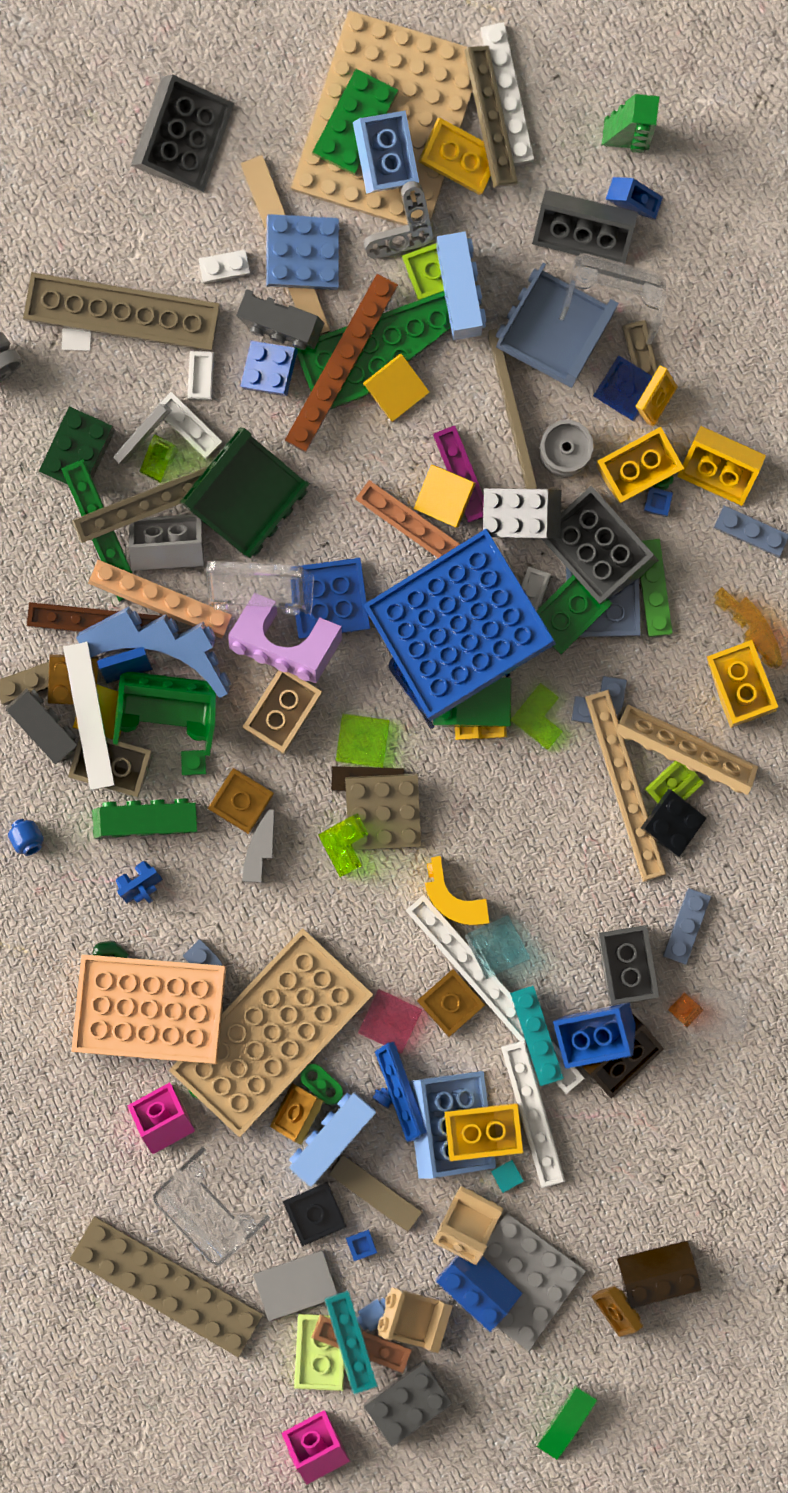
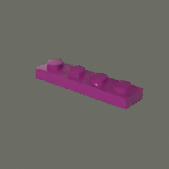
M454 425L434 433L433 438L446 470L476 483L464 512L468 524L483 518L484 495L456 426Z

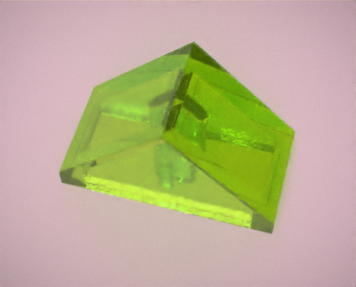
M154 434L139 472L161 483L178 452L176 445Z

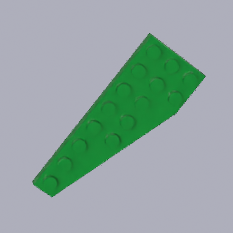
M444 291L383 313L331 409L364 398L370 392L363 383L399 354H402L407 362L411 361L451 329ZM348 326L321 335L315 350L306 347V350L296 348L310 392L313 390Z

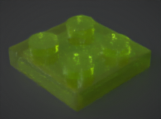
M342 714L336 762L383 768L390 720Z

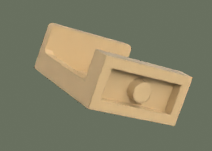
M460 1187L448 1208L433 1243L477 1265L487 1247L486 1244L504 1209L495 1202L477 1195L474 1191Z
M392 1287L385 1300L386 1308L384 1315L378 1323V1335L387 1340L393 1339L439 1353L453 1306L443 1300Z

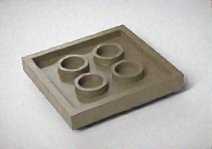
M418 774L345 777L349 850L421 847Z

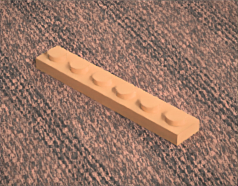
M97 560L88 582L90 585L160 614H167L168 617L192 627L204 622L206 627L210 626L215 636L221 639L232 616L100 560Z

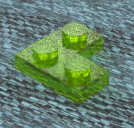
M540 683L511 718V722L548 751L563 731L545 717L559 697Z
M358 813L318 834L339 877L345 876L362 866L351 845L369 835Z

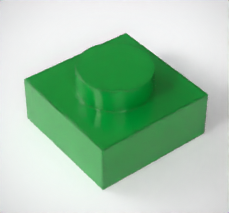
M205 750L181 751L182 776L207 775Z

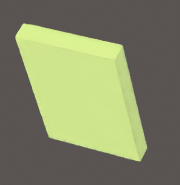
M298 1313L294 1388L343 1391L345 1366L340 1349L311 1338L320 1314Z

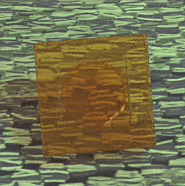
M684 992L668 1011L685 1027H688L702 1013L703 1009Z

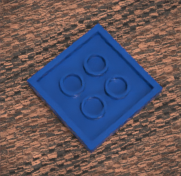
M361 558L289 567L299 639L308 638L319 618L340 625L342 627V634L370 630L369 616L363 606L367 602Z

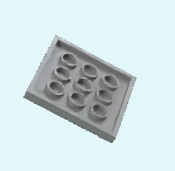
M506 1212L493 1230L482 1256L523 1293L496 1327L529 1351L586 1270Z

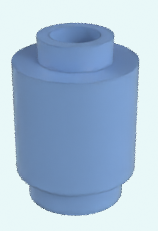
M384 1297L380 1300H374L358 1311L360 1316L357 1317V1320L364 1331L369 1329L372 1332L378 1328L379 1320L383 1317L386 1308V1299Z

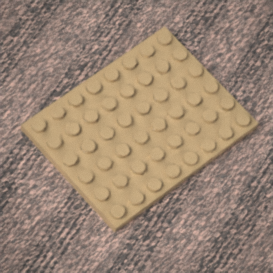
M348 10L296 170L291 191L403 226L408 225L401 196L402 188L367 194L361 165L354 176L312 155V151L355 69H358L398 89V94L388 113L406 110L419 184L425 195L431 222L445 176L419 163L418 160L438 118H442L461 129L473 91L464 52L467 47ZM415 190L410 191L412 202H417ZM415 210L411 213V217L419 218L422 216L423 211Z

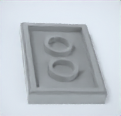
M323 1250L253 1274L269 1321L325 1302L324 1298L337 1294Z

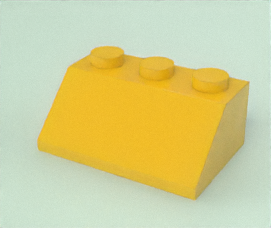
M700 425L682 464L684 469L678 473L677 477L743 506L760 472L766 455Z
M661 427L603 457L596 463V467L604 482L620 504L684 469Z

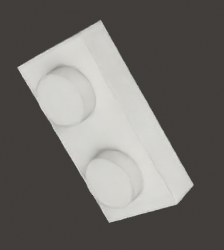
M246 250L199 258L203 284L250 275Z

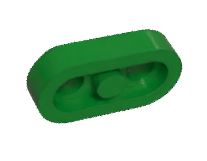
M308 1064L301 1071L300 1078L302 1083L319 1099L323 1100L325 1104L333 1105L341 1100L343 1095L342 1086L321 1066ZM315 1071L318 1075L317 1079L310 1080L308 1078L309 1072ZM330 1087L334 1088L336 1092L333 1097H329L326 1094V1090Z

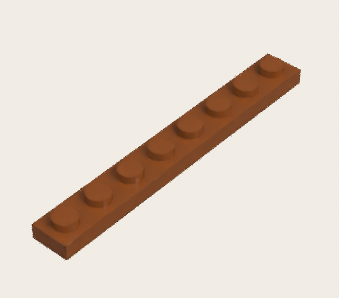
M376 274L285 438L286 443L305 453L307 452L397 290L398 284Z

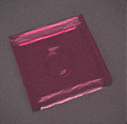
M378 989L358 1033L382 1045L395 1042L398 1052L402 1054L422 1009Z

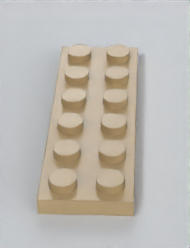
M627 704L615 731L623 738L634 740L642 744L647 750H655L663 754L668 760L678 761L686 765L691 771L701 772L714 782L726 784L735 792L749 794L758 766Z

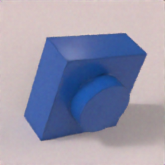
M650 487L644 512L667 517L673 492Z
M369 1229L346 1237L354 1261L377 1253Z

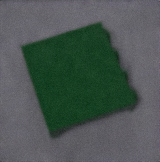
M240 427L181 499L180 503L242 555L251 558L252 555L255 557L262 550L264 540L267 537L271 538L278 530L276 525L282 518L286 519L292 513L293 504L297 500L300 501L304 498L310 483L304 481L253 438L248 430Z

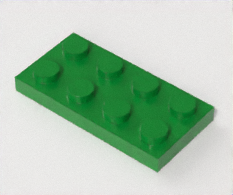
M355 69L313 149L312 155L355 176L361 162L353 122L359 118L387 114L398 94V89Z

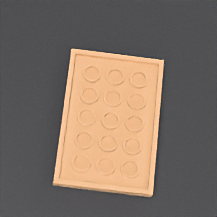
M81 954L71 1052L217 1064L226 966Z

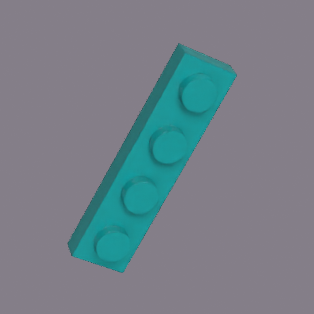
M534 985L511 992V998L540 1086L564 1079Z
M349 1291L324 1298L353 1394L378 1387Z

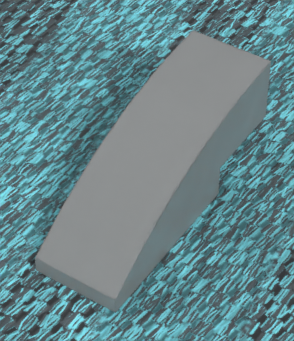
M268 810L253 834L244 862L242 882L262 883L263 859H273L275 810Z

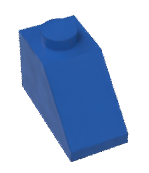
M622 177L612 178L606 200L615 206L636 211L638 215L650 219H656L663 199L661 195L636 179Z

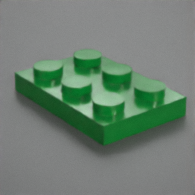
M572 575L536 612L556 643L552 647L562 655L613 603L608 599L600 605L579 580Z

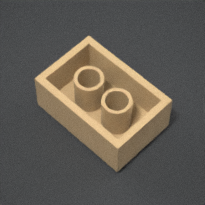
M278 670L242 728L285 755L323 693L308 682L301 680L298 676Z

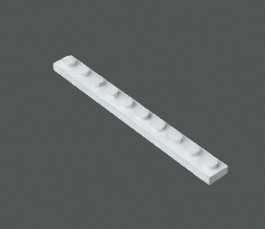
M426 896L420 897L406 912L519 1041H524L525 1038L510 992ZM552 1042L564 1078L556 1081V1083L567 1094L584 1077L575 1067L565 1069L561 1051Z

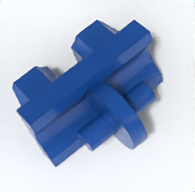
M142 861L135 867L139 874L137 878L131 881L127 874H123L116 879L119 888L117 892L126 904L133 899L136 903L146 899L150 904L153 902L150 895L157 891L155 885L163 880L154 867H151L146 861Z

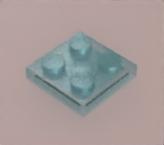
M509 915L465 935L486 979L530 959Z

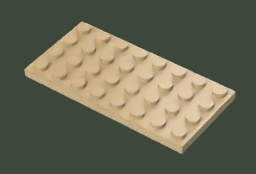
M302 928L222 1013L217 1064L177 1061L169 1071L240 1138L373 994Z

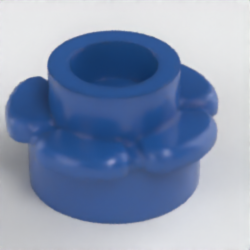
M383 1087L381 1090L375 1089L376 1093L372 1098L388 1109L393 1103L389 1091Z

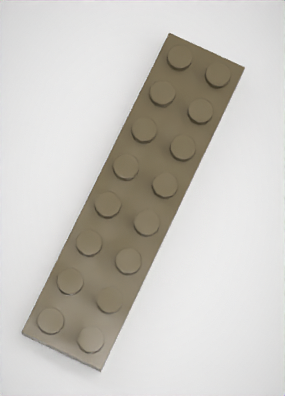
M31 272L23 320L212 352L220 303Z
M96 1216L93 1217L70 1257V1260L238 1358L263 1316V1313Z

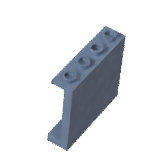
M542 263L539 270L534 268L528 279L531 284L528 289L523 287L517 298L520 301L518 306L515 307L513 305L506 317L509 319V322L506 326L502 324L495 336L499 338L496 348L572 388L613 317L619 303L612 299L609 300L607 305L545 272L546 264Z

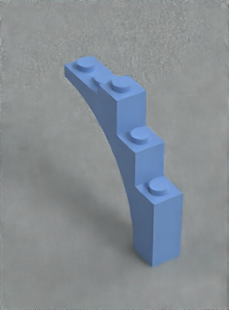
M129 606L79 632L76 637L79 643L88 642L91 657L106 651L144 647V649L159 651L175 657L195 669L210 684L219 698L227 695L230 690V680L225 672L221 673L219 670L217 656L213 651L209 652V649L213 648L215 644L214 639H216L212 628L210 626L206 627L204 622L178 635L179 629L173 618L169 619L167 614L141 627L142 621L136 611L132 612Z

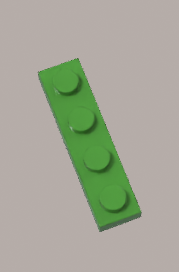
M660 539L644 540L642 542L659 560L640 577L648 637L671 635L673 633Z

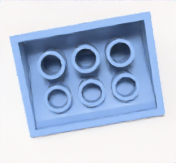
M484 1071L410 1080L409 1083L427 1131L425 1135L414 1141L418 1177L438 1178L496 1168L495 1156L450 1161L444 1112L488 1106Z

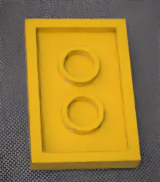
M438 118L418 162L478 195L483 194L491 176L484 141L446 120Z

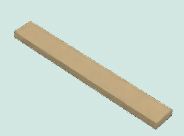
M263 155L242 162L240 165L265 230H267V215H285ZM288 288L296 308L317 315L325 323L320 336L329 333L330 329L315 290Z
M609 690L586 696L587 707L641 879L644 882L666 875L656 840L641 829V826L648 818V814L624 738L615 732L619 722Z

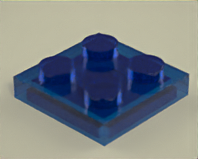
M618 355L593 396L635 422L640 414L635 406L653 376Z

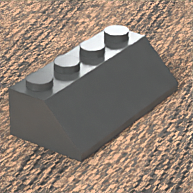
M545 189L532 244L625 267L638 212Z

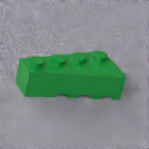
M634 94L625 101V105L618 107V111L614 110L611 112V116H606L602 145L629 148L630 151L635 153H643L645 150L649 151L657 124L660 96Z
M188 798L174 799L173 804H165L163 799L150 800V805H141V801H126V806H117V802H102V807L92 810L94 839H101L104 836L118 838L131 835L149 836L197 832L196 803H189Z

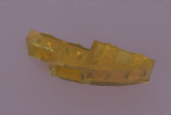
M721 587L713 596L716 599L714 603L722 611L728 610L734 616L732 620L740 628L745 626L748 629L741 636L745 639L743 643L752 640L756 651L762 655V662L769 668L774 667L778 669L783 664L776 638L764 616L747 597L739 603Z

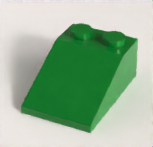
M500 678L434 719L433 725L439 727L511 726V678Z

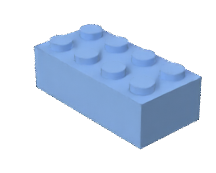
M466 231L437 236L436 248L453 340L482 336V328H486V315L484 308H479L482 293L480 285L475 286L478 272L476 262H471V258H473L472 252H474L472 239L467 238Z
M355 1091L351 1095L347 1092L338 1102L340 1106L336 1113L330 1111L321 1122L324 1127L319 1132L315 1129L305 1141L308 1144L303 1151L298 1148L289 1159L292 1163L289 1168L310 1187L314 1185L376 1113V1110Z

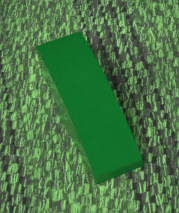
M575 1385L536 1447L558 1460L597 1402V1398Z

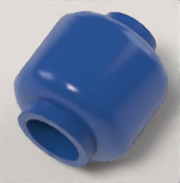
M19 819L11 825L12 828L8 832V838L18 854L30 856L42 848L41 845L44 838L35 821Z

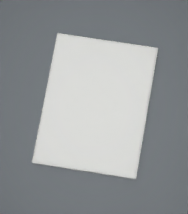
M62 329V350L90 351L91 332L77 329Z

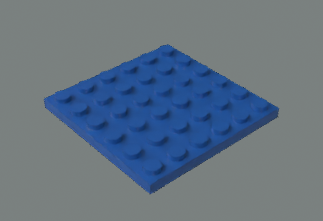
M487 529L479 532L363 605L430 721L556 644Z

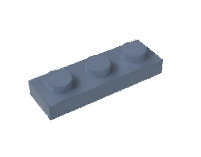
M725 505L714 525V529L778 558L788 540L787 533Z
M687 888L663 957L685 965L687 964L711 896Z

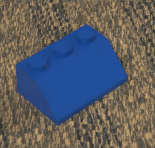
M630 1002L565 1015L553 1021L565 1069L633 1055L636 1025Z
M457 1255L435 1279L436 1283L489 1332L507 1315L523 1294L483 1256L475 1265Z

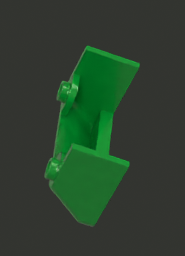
M137 672L121 674L115 712L113 744L118 745L120 731L131 732L136 730L139 721L187 727L186 732L189 737L196 741H205V755L210 756L215 729V691L207 681Z

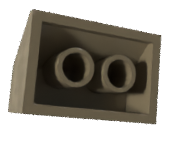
M79 737L68 777L89 783L81 739ZM106 738L115 786L105 788L139 797L154 752L120 741L116 745L113 744V739Z

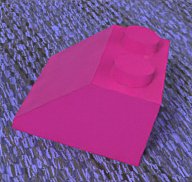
M170 1082L127 1105L138 1132L152 1155L195 1132L189 1115Z
M325 1410L282 1432L296 1470L306 1485L350 1462L345 1448Z

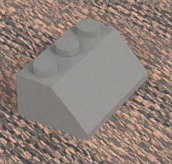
M190 514L147 517L129 524V553L132 571L204 566L202 520L196 515Z

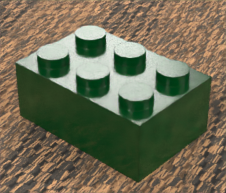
M69 406L39 469V473L41 476L69 488L61 468L84 459L93 480L115 433L114 427Z

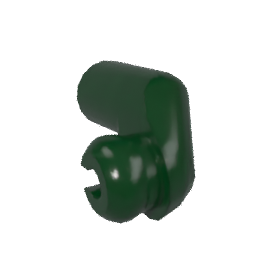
M115 941L99 942L92 951L94 956L113 955L114 957L128 958L130 955L129 952Z

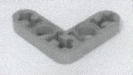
M409 181L401 189L408 225L369 235L364 241V248L370 258L376 259L422 247L431 242L433 233L425 195L418 182ZM415 190L417 202H412L410 191ZM418 209L423 211L421 217H411L413 211ZM424 231V236L419 237V232ZM410 233L412 240H409L408 234ZM396 236L404 237V241L402 243H392V240ZM377 243L378 248L373 249V244Z

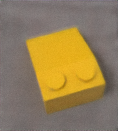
M752 640L706 657L730 728L776 712L778 705Z
M517 1103L444 1112L450 1161L523 1153Z

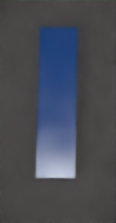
M390 1042L376 1050L375 1054L406 1141L411 1142L425 1135L427 1131L395 1042Z

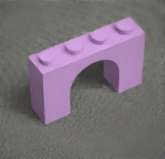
M254 592L228 635L229 649L233 650L236 654L251 657L259 663H266L276 667L281 672L296 675L301 680L317 683L342 641V627L319 618L308 638L301 644L293 647L274 645L265 637V634L277 615L276 600Z

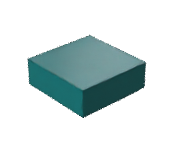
M512 1159L491 1171L502 1193L524 1182Z

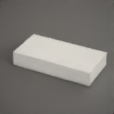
M190 351L188 400L212 401L214 352Z

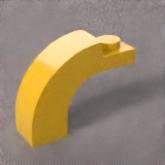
M441 856L431 857V863H427L429 878L434 877V882L425 883V888L434 907L446 918L460 924H489L486 899L463 901L455 898L446 888Z

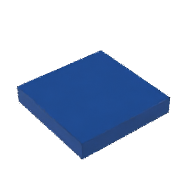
M144 647L97 661L107 684L120 680L121 674L125 672L144 673L153 670Z

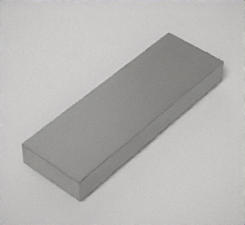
M159 404L117 451L114 459L119 464L126 463L172 410L166 404Z

